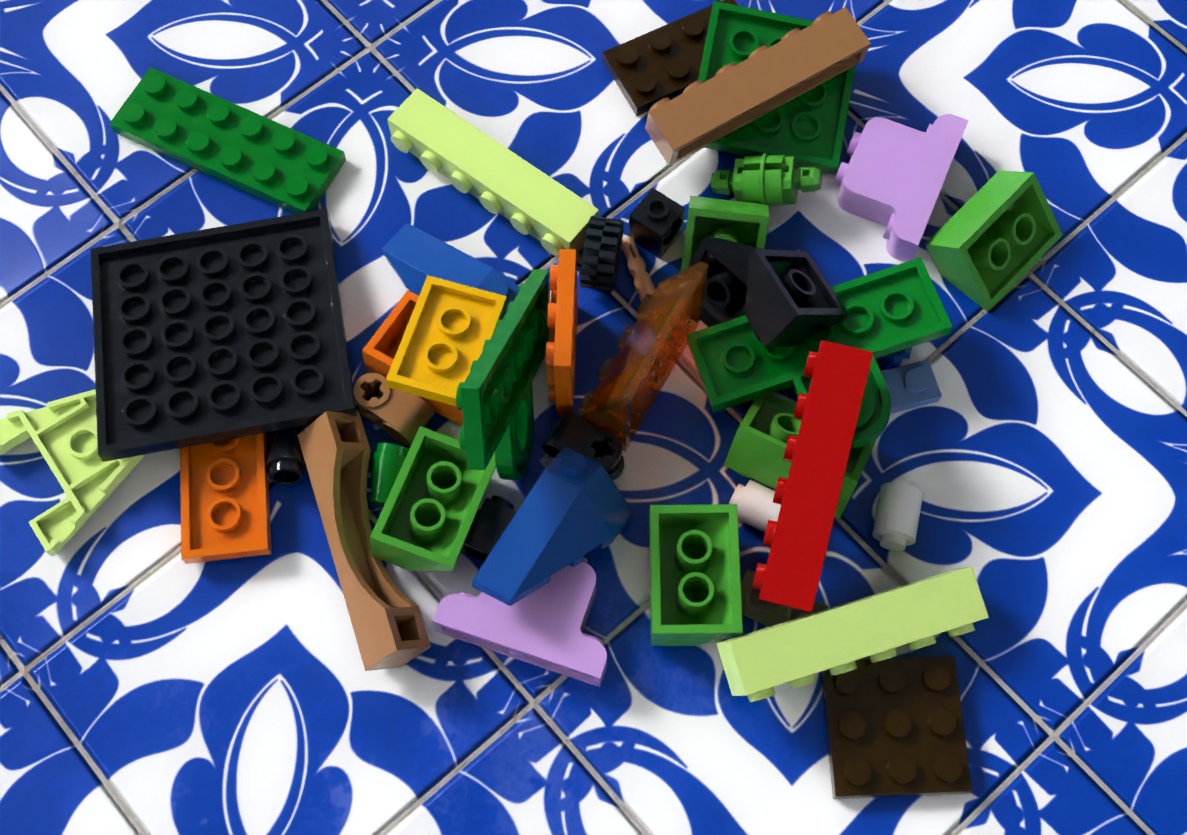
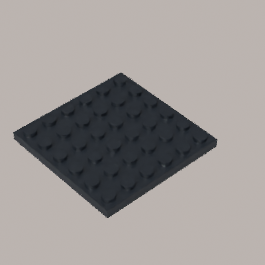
M327 209L90 249L98 455L103 462L310 425L325 411L342 412L357 416L330 218Z

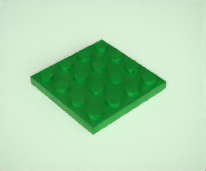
M714 1L698 80L705 82L715 77L716 73L729 63L737 65L747 60L749 55L757 48L767 45L769 48L779 43L782 37L795 28L803 30L812 25L814 21ZM856 65L704 148L743 156H762L764 153L769 155L795 156L797 167H815L820 169L821 172L836 174L839 168Z

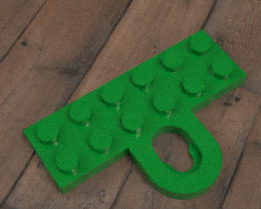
M921 257L832 286V290L849 315L843 321L792 347H765L756 338L753 332L754 328L745 315L687 334V343L713 413L792 386L797 399L799 392L808 394L812 378L803 376L809 351L818 352L820 342L824 340L873 352L851 449L873 442L885 430L891 412V396L876 359L949 335L952 332L953 326Z
M533 269L525 283L520 284L518 295L514 301L509 302L507 313L502 320H498L491 339L485 341L483 352L478 360L472 362L470 373L466 380L458 385L456 406L458 410L463 411V424L460 430L459 444L461 450H466L467 469L485 470L495 452L496 468L501 479L521 481L527 472L534 439L532 381L545 358L546 342H549L547 324L548 303H551L549 270Z

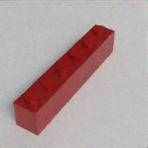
M821 340L818 352L809 351L803 376L812 378L808 394L799 392L793 418L802 421L798 436L789 435L783 460L791 462L788 479L778 478L773 503L780 504L781 508L777 522L768 520L762 546L770 547L771 549L767 565L757 564L752 589L760 591L758 601L809 614L812 613L872 361V351Z

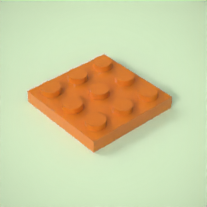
M559 249L558 265H550L551 303H548L547 324L549 342H546L545 367L547 368L548 401L556 402L557 416H561L564 411L573 412L578 320L576 249Z

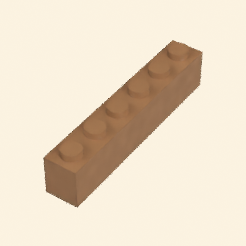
M847 7L835 13L827 11L817 17L809 27L803 30L795 28L782 37L779 43L769 48L767 45L757 48L749 55L747 60L737 65L735 63L725 65L716 73L715 77L705 82L702 80L693 82L684 89L681 95L672 100L664 98L656 102L648 112L645 130L667 164L671 166L861 63L871 43Z

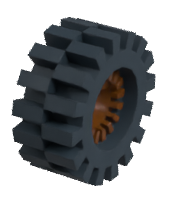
M597 216L590 217L586 231V240L584 241V252L582 254L580 287L613 292L621 255L624 230L623 220Z

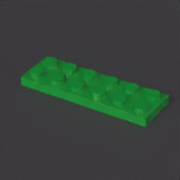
M152 67L148 69L109 123L116 134L295 214L311 212L315 209L346 161L344 151Z

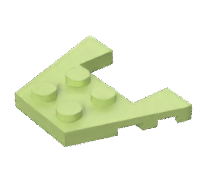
M95 389L47 402L48 406L29 412L18 410L7 413V418L0 419V456L31 437L67 495L66 499L29 521L45 551L52 557L60 552L144 458V455L103 462L99 457Z

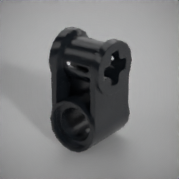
M571 411L563 412L542 445L543 450L553 459L564 446L591 458L604 466L612 480L617 479L623 473L625 467L622 443L615 434L590 423L582 416Z

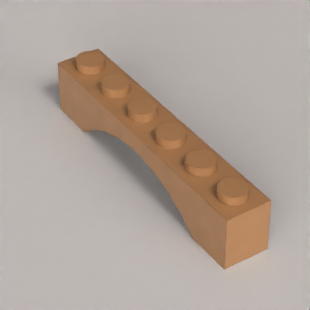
M325 411L297 436L365 671L400 668L431 648L419 606L406 597L392 581L382 561L371 556L370 536L372 530L367 503V474L371 449L360 414L356 413L357 416L342 412Z

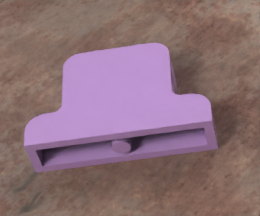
M952 114L941 115L935 120L934 124H929L926 132H922L886 118L876 117L866 123L862 134L854 132L847 150V154L852 155L849 164L841 162L834 180V184L841 186L837 201L844 211L887 227L883 238L887 239L886 249L893 258L903 262L913 260L968 120Z
M585 557L581 563L573 568L568 565L551 575L549 583L512 606L483 592H480L478 596L457 592L456 594L447 595L440 601L432 620L438 633L597 687H601L606 673L607 652L604 647L605 642L595 636L583 633L596 596V573L587 564Z

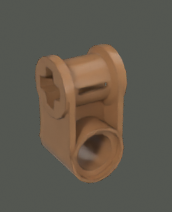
M367 373L362 375L354 385L353 394L358 403L360 414L403 445L411 446L419 427L425 428L435 414L434 409L419 396L387 388L386 378L381 374ZM379 394L382 396L380 399L376 398Z

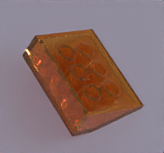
M702 261L660 282L653 295L647 293L644 296L637 311V315L640 317L634 327L628 325L625 328L618 342V347L621 348L614 360L611 358L606 360L598 377L601 383L595 393L589 391L585 395L580 405L579 413L582 414V417L590 423L615 434L621 441L622 450L625 452L687 346L686 335L695 332L701 321L709 266Z

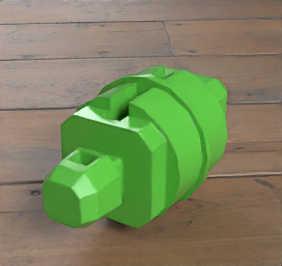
M767 153L762 154V156L736 158L734 172H731V169H725L711 174L712 192L731 195L734 192L736 201L767 204L769 206L796 204L798 190H801L802 193L815 192L821 189L822 184L820 169L801 167V170H798L795 156L769 155Z

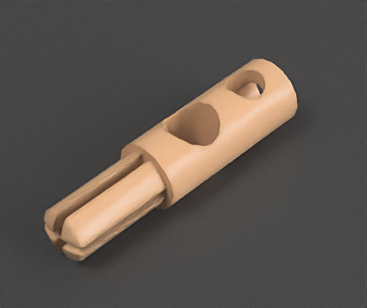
M628 237V242L624 238L622 239V248L628 261L629 272L634 277V285L639 293L641 303L652 302L657 298V293L650 275L645 270V262L640 257L633 237Z

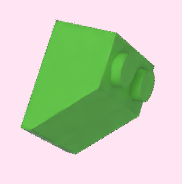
M690 196L680 281L701 241L706 236L765 249L769 205Z

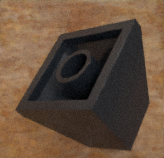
M712 236L704 237L673 295L708 327L744 316L749 255L754 249L761 248Z
M754 249L750 253L745 316L754 328L753 332L756 338L765 347H792L843 321L849 315L807 251Z

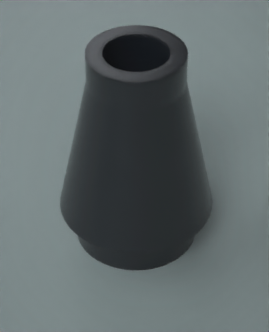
M300 426L274 431L265 469L269 473L270 480L276 484H297L303 480L304 474L307 472L297 436L300 434Z

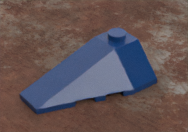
M406 223L381 249L382 254L404 286L417 295H420L427 275L507 296V306L503 317L507 313L509 302L514 301L518 295L519 285L495 268L409 223Z
M564 446L546 467L475 575L472 580V587L512 606L549 583L551 575L568 565L572 568L583 561L585 554L598 546L603 549L613 543L632 518L633 511L604 466Z

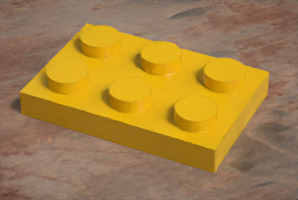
M427 275L386 377L387 388L456 406L458 385L466 380L470 373L472 362L478 360L483 352L485 341L491 339L498 320H502L507 306V296Z

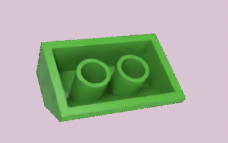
M999 170L925 243V246L941 276L984 310H991L1063 234L1035 173Z
M777 392L756 398L738 427L723 465L736 471L743 477L754 479L776 490L778 478L788 479L791 462L783 460L789 435L798 436L802 421L793 418L797 401ZM877 439L865 446L850 449L835 518L840 520Z
M420 426L370 536L371 556L410 571H453L495 471V453L485 470L467 469L466 450H461L459 440Z
M737 504L650 505L648 537L651 646H696L741 636L743 634Z

